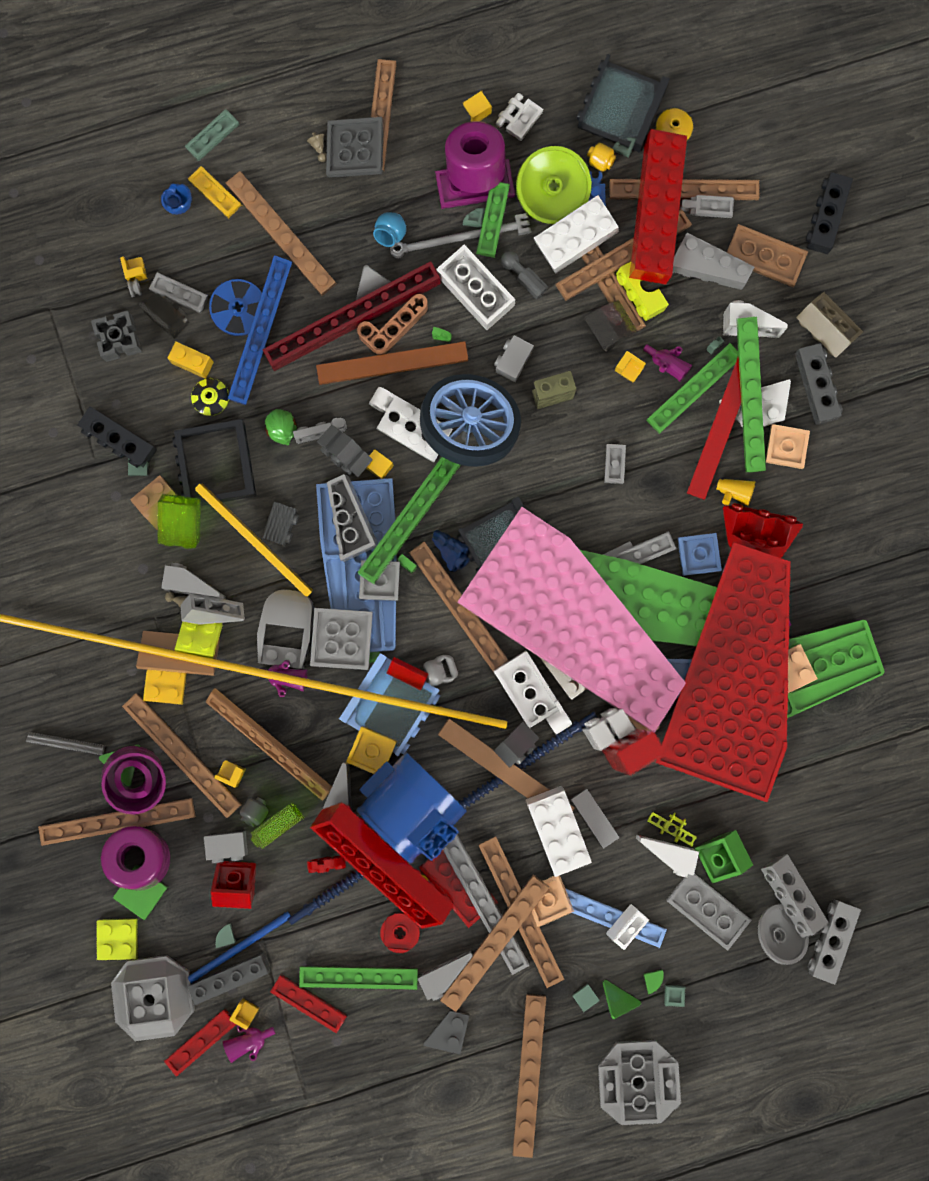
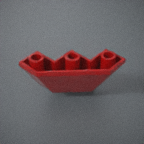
M737 503L723 507L727 540L730 548L734 542L782 558L803 527V523L797 521V518L791 515H779L764 509L757 510L744 507Z

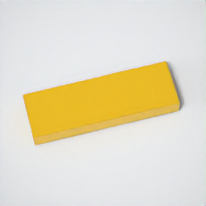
M202 166L188 178L189 182L228 219L242 206Z

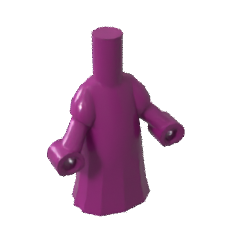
M647 344L643 351L652 356L654 364L659 365L660 372L664 373L666 371L679 382L685 378L692 367L691 364L675 357L679 356L683 350L680 346L671 350L663 349L657 351Z
M284 660L280 665H273L268 670L306 679L308 673L307 669L289 668V660ZM268 679L276 687L280 697H284L287 693L286 688H282L281 685L300 691L305 690V686Z
M237 1026L238 1032H245L246 1034L224 1040L223 1047L231 1063L251 1050L253 1052L250 1053L249 1058L251 1061H255L259 1049L265 1043V1039L276 1034L273 1026L264 1031L249 1027L245 1030Z

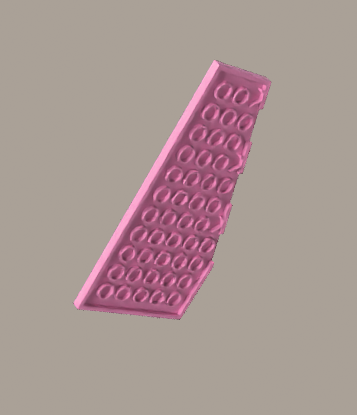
M521 507L458 601L460 605L615 708L623 709L627 716L650 731H656L686 684L574 542L523 507Z

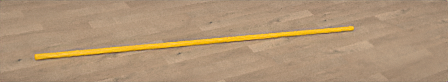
M0 614V622L494 727L504 729L507 727L508 721Z

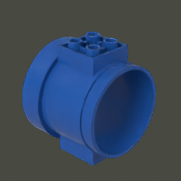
M407 752L393 766L386 761L359 789L367 799L356 809L363 819L411 864L422 853L431 861L437 857L442 849L452 842L459 833L454 825L467 812Z

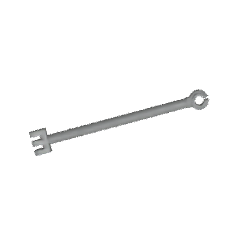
M528 214L515 215L516 222L502 224L500 233L516 229L518 230V235L531 233L530 227L523 228L530 225L529 220L521 221L527 219ZM481 229L410 244L398 242L390 247V251L393 257L401 258L409 251L480 237ZM396 246L401 247L399 251L394 250Z

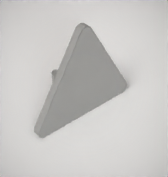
M365 265L356 300L390 283V281L368 265Z

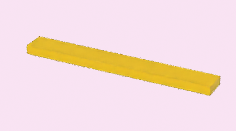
M203 483L199 484L195 490L300 592L308 597L313 589Z

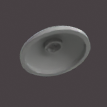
M782 904L773 905L763 912L758 924V936L765 953L773 961L783 965L794 964L800 961L808 949L809 936L801 937L792 920L786 914Z

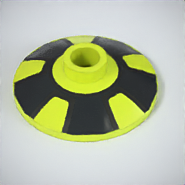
M212 378L204 379L193 388L191 394L192 404L203 415H218L228 405L229 392L221 381ZM207 393H212L210 399L206 398Z

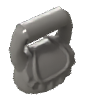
M440 655L434 660L425 662L423 665L424 672L428 673L427 680L431 686L452 682L458 676L455 662L450 655ZM444 659L448 665L451 677H447L441 662Z

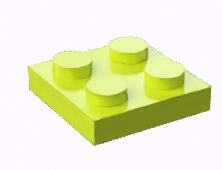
M182 622L175 651L213 659L223 623L194 624Z
M137 919L97 920V960L138 958Z

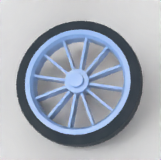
M459 374L444 378L430 388L421 405L420 427L426 442L437 454L456 464L477 467L493 464L504 458L512 450L519 437L521 415L514 398L496 382L477 375ZM462 394L473 395L471 406H467ZM455 395L460 407L448 397ZM476 396L487 400L479 408L474 407ZM442 403L451 411L439 409L437 406ZM490 404H493L498 409L482 413ZM436 417L449 419L451 421L437 423ZM503 417L504 423L489 419ZM459 427L450 437L442 431ZM490 429L503 431L504 434L499 437ZM461 432V439L466 440L465 445L454 441ZM473 432L479 446H468L470 433ZM480 433L494 443L486 445Z

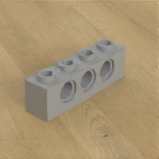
M788 854L776 857L761 868L765 879L771 885L776 897L780 900L786 914L792 920L801 937L814 935L829 923Z
M836 899L833 900V903L829 904L827 914H829L827 921L829 923L821 929V938L816 941L814 958H811L808 964L810 975L834 985L836 984L861 909ZM842 917L843 924L840 927H836L835 922L837 918ZM832 936H836V943L830 946L829 939ZM830 955L829 963L823 964V957Z

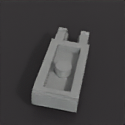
M334 418L331 423L320 422L314 427H300L297 431H293L294 438L298 444L319 439L331 424L343 433L347 429L346 421L343 418Z

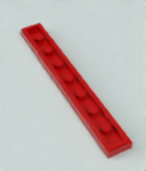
M739 356L686 493L703 500L706 498L741 405Z

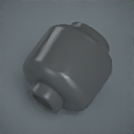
M259 797L256 799L249 798L240 810L241 820L251 827L261 825L269 813L268 808L265 806L267 802Z

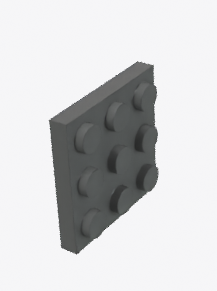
M382 117L328 121L326 175L328 178L383 173L384 120Z

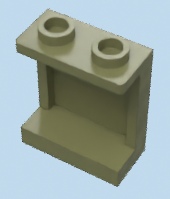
M571 371L535 381V389L532 390L536 408L540 409L573 399L576 386Z

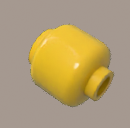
M598 143L595 147L591 146L587 154L589 165L602 172L607 169L610 170L616 159L614 149L602 143Z

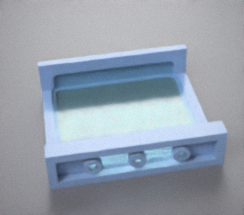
M381 653L358 690L428 705H435L441 696L438 694L440 690L431 686L426 681L422 689L419 690L386 674L392 660ZM352 697L339 719L358 731L361 726H364L396 740L397 743L393 753L399 756L400 753L404 754L410 746L407 743L410 737L415 738L420 730L417 726L421 720L425 722L430 713Z

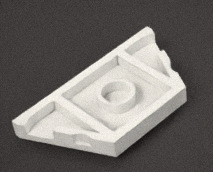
M790 379L761 388L763 427L785 420L791 384ZM740 405L735 420L739 421L743 427L742 407Z

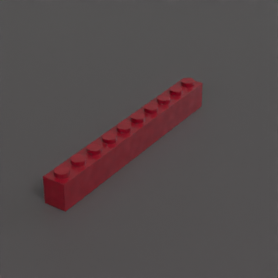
M430 261L262 350L271 367L276 371L358 328L360 323L369 322L404 304L414 295L423 294L440 285V277Z

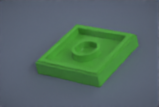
M135 865L133 870H136L140 867L138 865ZM159 882L152 888L140 891L119 888L113 899L143 920H146L168 886Z

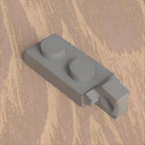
M696 195V197H691V200H682L680 210L690 211V215L732 218L734 198Z

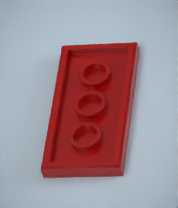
M443 849L432 861L428 859L419 866V869L435 885V888L441 894L448 897L449 901L454 905L452 909L468 928L480 919L477 910ZM492 895V897H493L495 903L498 904V901H497V900L495 899V897Z

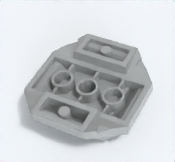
M168 955L128 960L111 982L115 1022L135 1041L175 1036L195 1011L194 1002L187 988L191 984L188 980V976L191 975L190 970L181 966ZM147 994H151L154 997V1003L147 1001Z
M656 1040L615 1042L598 1064L600 1106L621 1125L662 1123L681 1104L679 1063ZM641 1077L643 1082L640 1085H634L633 1080Z

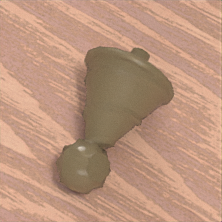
M313 132V136L307 142L319 153L318 160L326 162L327 154L323 151L324 134L316 135V132Z
M168 592L165 595L166 601H174L179 607L187 598V596L175 597L173 592Z

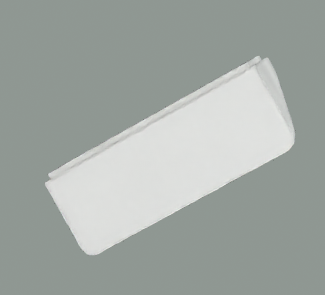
M631 904L606 934L625 950L649 919Z

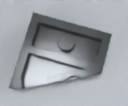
M450 1009L444 1019L424 1041V1046L461 1054L469 1014L459 1011L455 1012Z

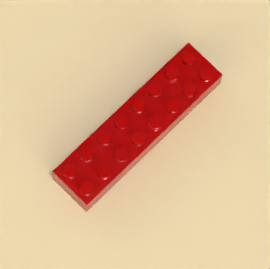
M650 129L645 139L629 278L666 285L672 276L687 144L686 135Z
M635 729L623 738L615 739L616 742L602 750L614 770L628 775L633 774L666 754L655 733L644 729Z
M341 802L321 810L310 826L315 833L421 929L444 923L454 905L446 895L441 894L435 888L433 883L427 881L419 870L407 863L408 861L381 839L375 830L368 827L361 817L356 816L347 804Z

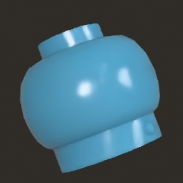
M386 212L380 215L375 222L373 236L382 246L392 247L395 243L400 242L406 234V224L398 213Z

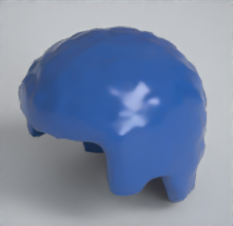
M171 184L161 195L162 206L171 214L185 213L189 210L192 202L190 189L185 184Z

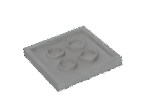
M314 608L310 666L369 670L373 612Z

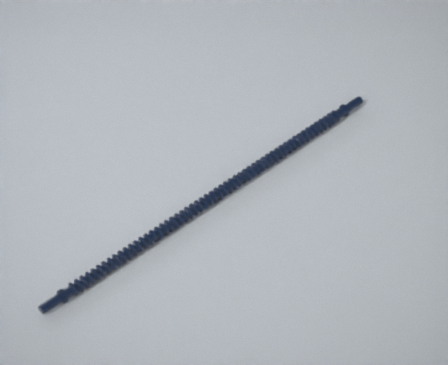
M592 712L579 722L575 721L570 728L565 729L566 731H561L560 735L557 734L555 738L551 737V741L547 740V744L542 743V747L538 746V750H533L532 754L529 753V756L519 765L514 764L521 770L523 768L526 769L527 765L531 766L532 762L536 763V759L540 760L541 756L545 757V753L549 754V750H554L555 746L559 747L558 744L560 743L564 744V740L568 741V737L573 738V734L583 731L582 728L585 727L584 724L598 717ZM497 776L495 779L491 778V782L486 781V785L482 784V788L477 787V791L473 790V794H468L467 798L463 797V800H458V802L466 810L467 806L471 807V803L475 804L476 800L480 801V797L484 798L486 793L489 794L490 790L494 791L493 788L495 787L499 788L498 785H503L504 781ZM355 870L356 873H351L350 877L346 876V880L342 879L341 883H336L337 886L333 885L331 890L327 889L328 892H323L322 896L318 895V899L313 898V902L303 905L300 911L288 918L289 923L293 925L307 914L310 916L316 908L320 909L321 905L325 906L326 901L330 902L331 898L335 899V895L339 896L340 892L344 893V889L348 890L350 885L354 886V882L358 883L359 879L363 880V875Z

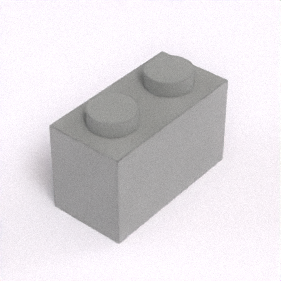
M515 335L511 340L508 339L503 347L505 350L503 356L499 355L494 364L497 366L496 373L516 383L533 351L534 345Z
M246 831L214 834L204 837L206 860H212V863L224 862L223 858H231V861L243 860V856L248 854Z

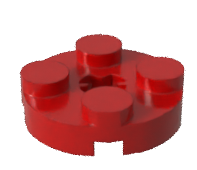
M341 855L307 861L308 873L329 872V869L346 868V860Z
M394 913L388 916L382 924L380 931L381 940L390 951L405 953L417 944L420 929L405 913ZM403 928V931H406V935H402L403 938H398V934H395V929Z

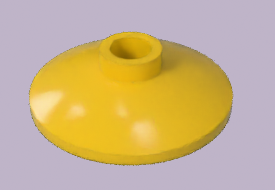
M672 108L664 111L658 117L656 130L686 135L688 140L693 131V122L685 111ZM677 122L679 125L673 126L672 123Z

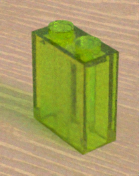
M162 494L158 501V544L182 546L186 549L196 548L200 541V498Z
M293 802L251 832L253 836L251 840L257 848L260 846L263 849L305 817Z

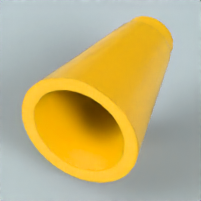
M719 479L716 490L725 494L722 500L724 505H729L731 498L749 506L756 481Z

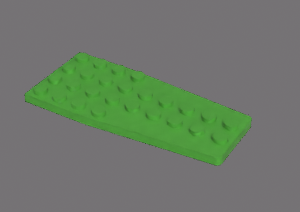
M580 550L652 641L697 646L717 587L625 559Z
M858 620L789 639V648L801 644L816 674L817 680L788 693L787 718L884 674V668L866 620Z

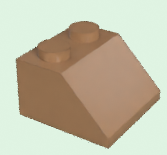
M160 475L130 499L157 531H161L188 508L186 504H183L182 499L168 482Z

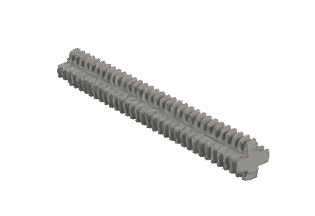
M29 732L26 742L52 745V747L85 751V753L103 755L105 746H101V744L96 746L94 743L89 744L88 742L87 744L85 741L80 743V741L76 740L75 742L73 739L68 741L66 738L63 740L61 737L54 738V736L49 737V735L45 734L42 736L40 733L35 735L33 732Z

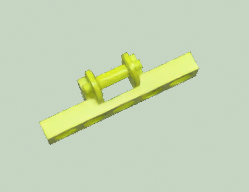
M654 812L651 813L647 821L660 828V834H663L665 831L675 837L674 842L677 843L680 839L693 846L697 837L682 829L687 824L685 823L686 819L681 820L675 816L676 813H673L672 815L670 814V820L668 821ZM653 816L659 819L657 823L651 821ZM674 820L680 823V826L678 827L677 825L673 824L672 821ZM661 821L665 822L663 827L660 826ZM671 825L675 826L673 833H670L668 830ZM687 835L692 837L691 842L685 840Z

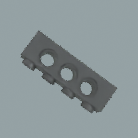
M821 343L798 349L795 356L815 425L837 420L842 416L843 409L841 403L837 401V388L831 380L832 370L826 363L827 353L825 348H822ZM811 362L817 363L819 369H813L811 367ZM816 380L822 381L824 387H818L816 384ZM821 398H826L829 406L823 405Z
M264 952L201 978L190 984L187 988L194 1005H197L267 975L271 968Z

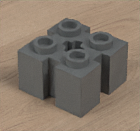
M128 310L113 314L114 319L109 320L106 316L91 320L94 334L100 340L97 342L100 357L105 362L119 359L120 353L130 356L142 352L139 338L134 333V331H137L134 318Z
M332 424L317 441L322 447L320 451L327 457L331 456V461L337 467L342 465L341 469L348 475L353 473L359 477L372 462L371 457L352 438L342 433Z

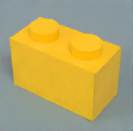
M176 341L168 356V360L172 364L205 379L214 363L211 357Z

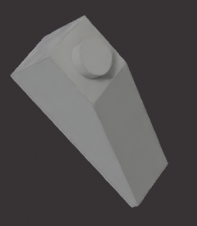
M190 593L180 605L183 622L212 624L238 622L245 619L244 607L241 602Z
M471 950L418 975L417 979L427 1000L433 999L435 1001L444 996L443 993L446 992L473 957Z

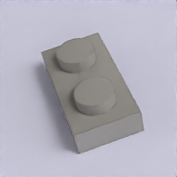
M606 445L604 483H624L626 445Z

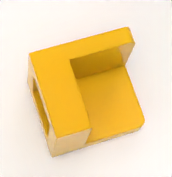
M482 91L463 103V106L471 116V122L481 121L491 114L492 106Z
M124 256L120 257L127 281L133 282L136 278L138 281L148 279L141 257L126 260Z
M626 351L616 366L615 371L629 381L634 382L646 363Z
M373 450L370 454L372 462L366 469L379 479H384L393 468V462L377 450Z
M225 760L214 779L236 788L239 786L246 769Z
M242 998L230 1021L247 1030L259 1007Z

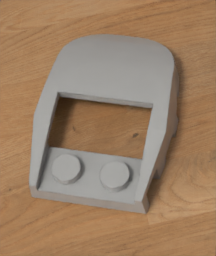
M278 590L266 599L257 632L258 663L280 665L284 660H289L290 668L304 669L305 666L303 664L306 655L309 654L312 641L314 606L312 600L302 592ZM266 624L304 629L301 649L264 645Z

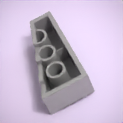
M687 233L674 256L672 273L699 278L706 282L712 281L719 285L742 290L754 266Z
M343 474L328 481L327 486L333 511V522L340 553L339 557L340 561L345 562L376 548L378 542L349 476Z

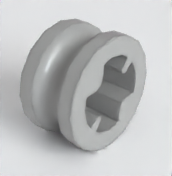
M137 278L133 282L127 281L132 297H135L136 294L142 295Z

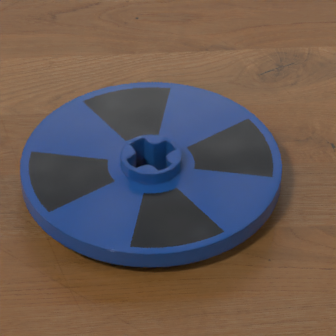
M233 279L222 283L215 289L210 299L209 309L213 322L220 330L234 336L248 335L262 292L257 286L246 280ZM236 303L243 306L240 312H237L236 309L233 310Z

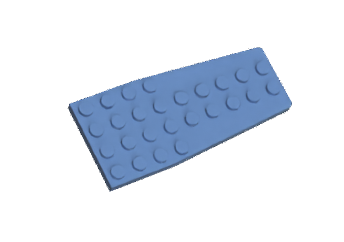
M393 479L351 481L379 543L396 520ZM327 483L316 484L320 543L330 608L373 612L370 652L393 651L396 648V601L359 599L360 575L358 571L361 568V560H367L374 549L348 561H340ZM397 554L391 562H397Z

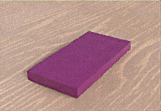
M506 159V172L501 182L510 184L507 198L515 197L509 159ZM447 169L435 171L441 209L487 202L489 191L481 193L462 191L452 184L448 177Z

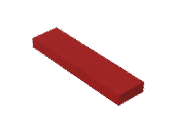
M282 974L270 991L336 1034L347 1017L342 1011L305 988L299 987L297 983Z
M226 1008L164 1061L176 1077L237 1025L230 1021L231 1014Z

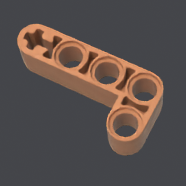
M422 294L414 295L380 330L370 322L360 323L357 328L360 340L375 354H386L428 311L427 298ZM416 303H418V304L423 303V307L418 306V307L416 308ZM404 315L411 316V319L407 322L401 320ZM391 328L398 330L395 335H390L388 331ZM364 329L371 330V333L367 336L361 334ZM377 342H384L385 346L383 348L375 347Z

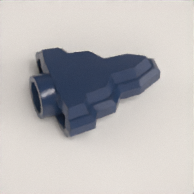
M434 531L432 540L441 551V556L447 563L448 569L455 572L464 568L470 561V558L467 556L469 547L451 538L444 532Z

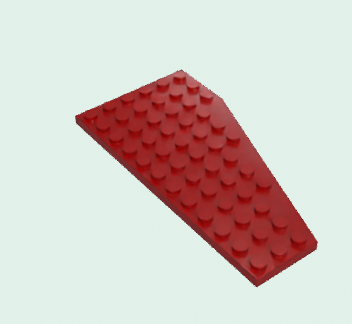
M733 542L684 680L686 684L678 696L661 744L666 754L656 759V763L768 802L787 749L790 561Z

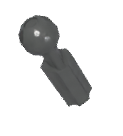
M507 251L501 256L502 266L507 270H513L518 275V282L536 300L544 295L549 287L529 267L524 268L519 263V257L515 252Z

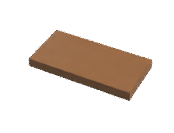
M738 224L727 253L754 266L753 272L794 287L808 251Z
M143 631L141 644L175 651L179 634ZM219 638V640H218V644H217V647H216L215 655H214V658H213V659H216V660H217V656H218L220 638ZM139 651L136 665L137 669L211 676H214L215 667L141 651Z

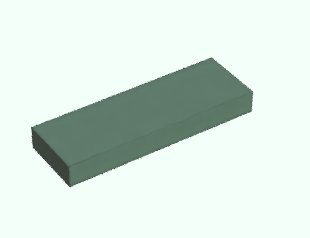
M225 109L185 147L200 161L239 125V122Z

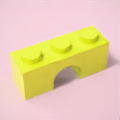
M631 262L621 266L617 271V281L625 288L627 297L635 304L639 316L647 321L662 313L669 304L659 289L654 292H646L640 285V282L643 280L629 278Z

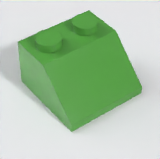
M736 830L721 834L695 847L712 883L741 875L753 866Z

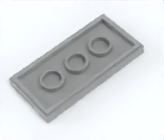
M695 873L694 875L688 874V878L683 877L666 899L668 903L727 951L752 921Z

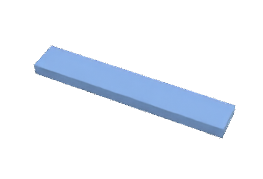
M566 889L574 909L572 913L611 928L624 912ZM647 922L635 938L660 948L667 929Z

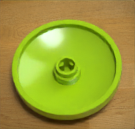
M549 146L532 153L519 169L516 180L518 200L525 212L533 219L546 224H555L588 202L591 194V176L588 167L578 154L568 148Z

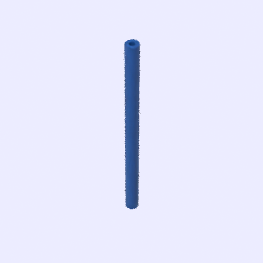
M287 911L188 976L190 983L192 984L288 921V918L291 917L290 913Z

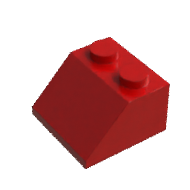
M230 861L217 863L211 888L212 907L251 909L255 890L256 863Z

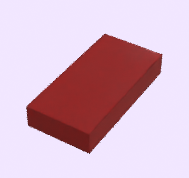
M395 657L392 659L386 673L419 690L422 689L428 673Z

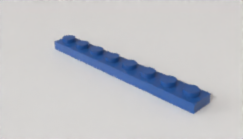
M275 255L273 257L228 396L229 400L243 405L247 403L263 354L262 349L265 348L292 261Z

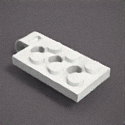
M378 387L369 402L372 407L385 413L376 429L434 463L438 454L422 439L420 409L386 389ZM391 412L398 413L399 420L397 422L389 420ZM409 421L413 422L416 426L413 432H409L405 428V424ZM450 428L442 431L449 437L453 429Z
M526 650L494 670L495 675L529 728L546 719L557 735L572 725L569 717L555 698ZM523 672L525 680L523 682H516V673ZM529 688L535 690V696L531 699L525 697V691ZM542 704L545 706V712L538 715L535 713V708L537 705Z

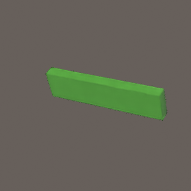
M500 182L496 187L489 190L476 252L478 255L495 258L510 184Z

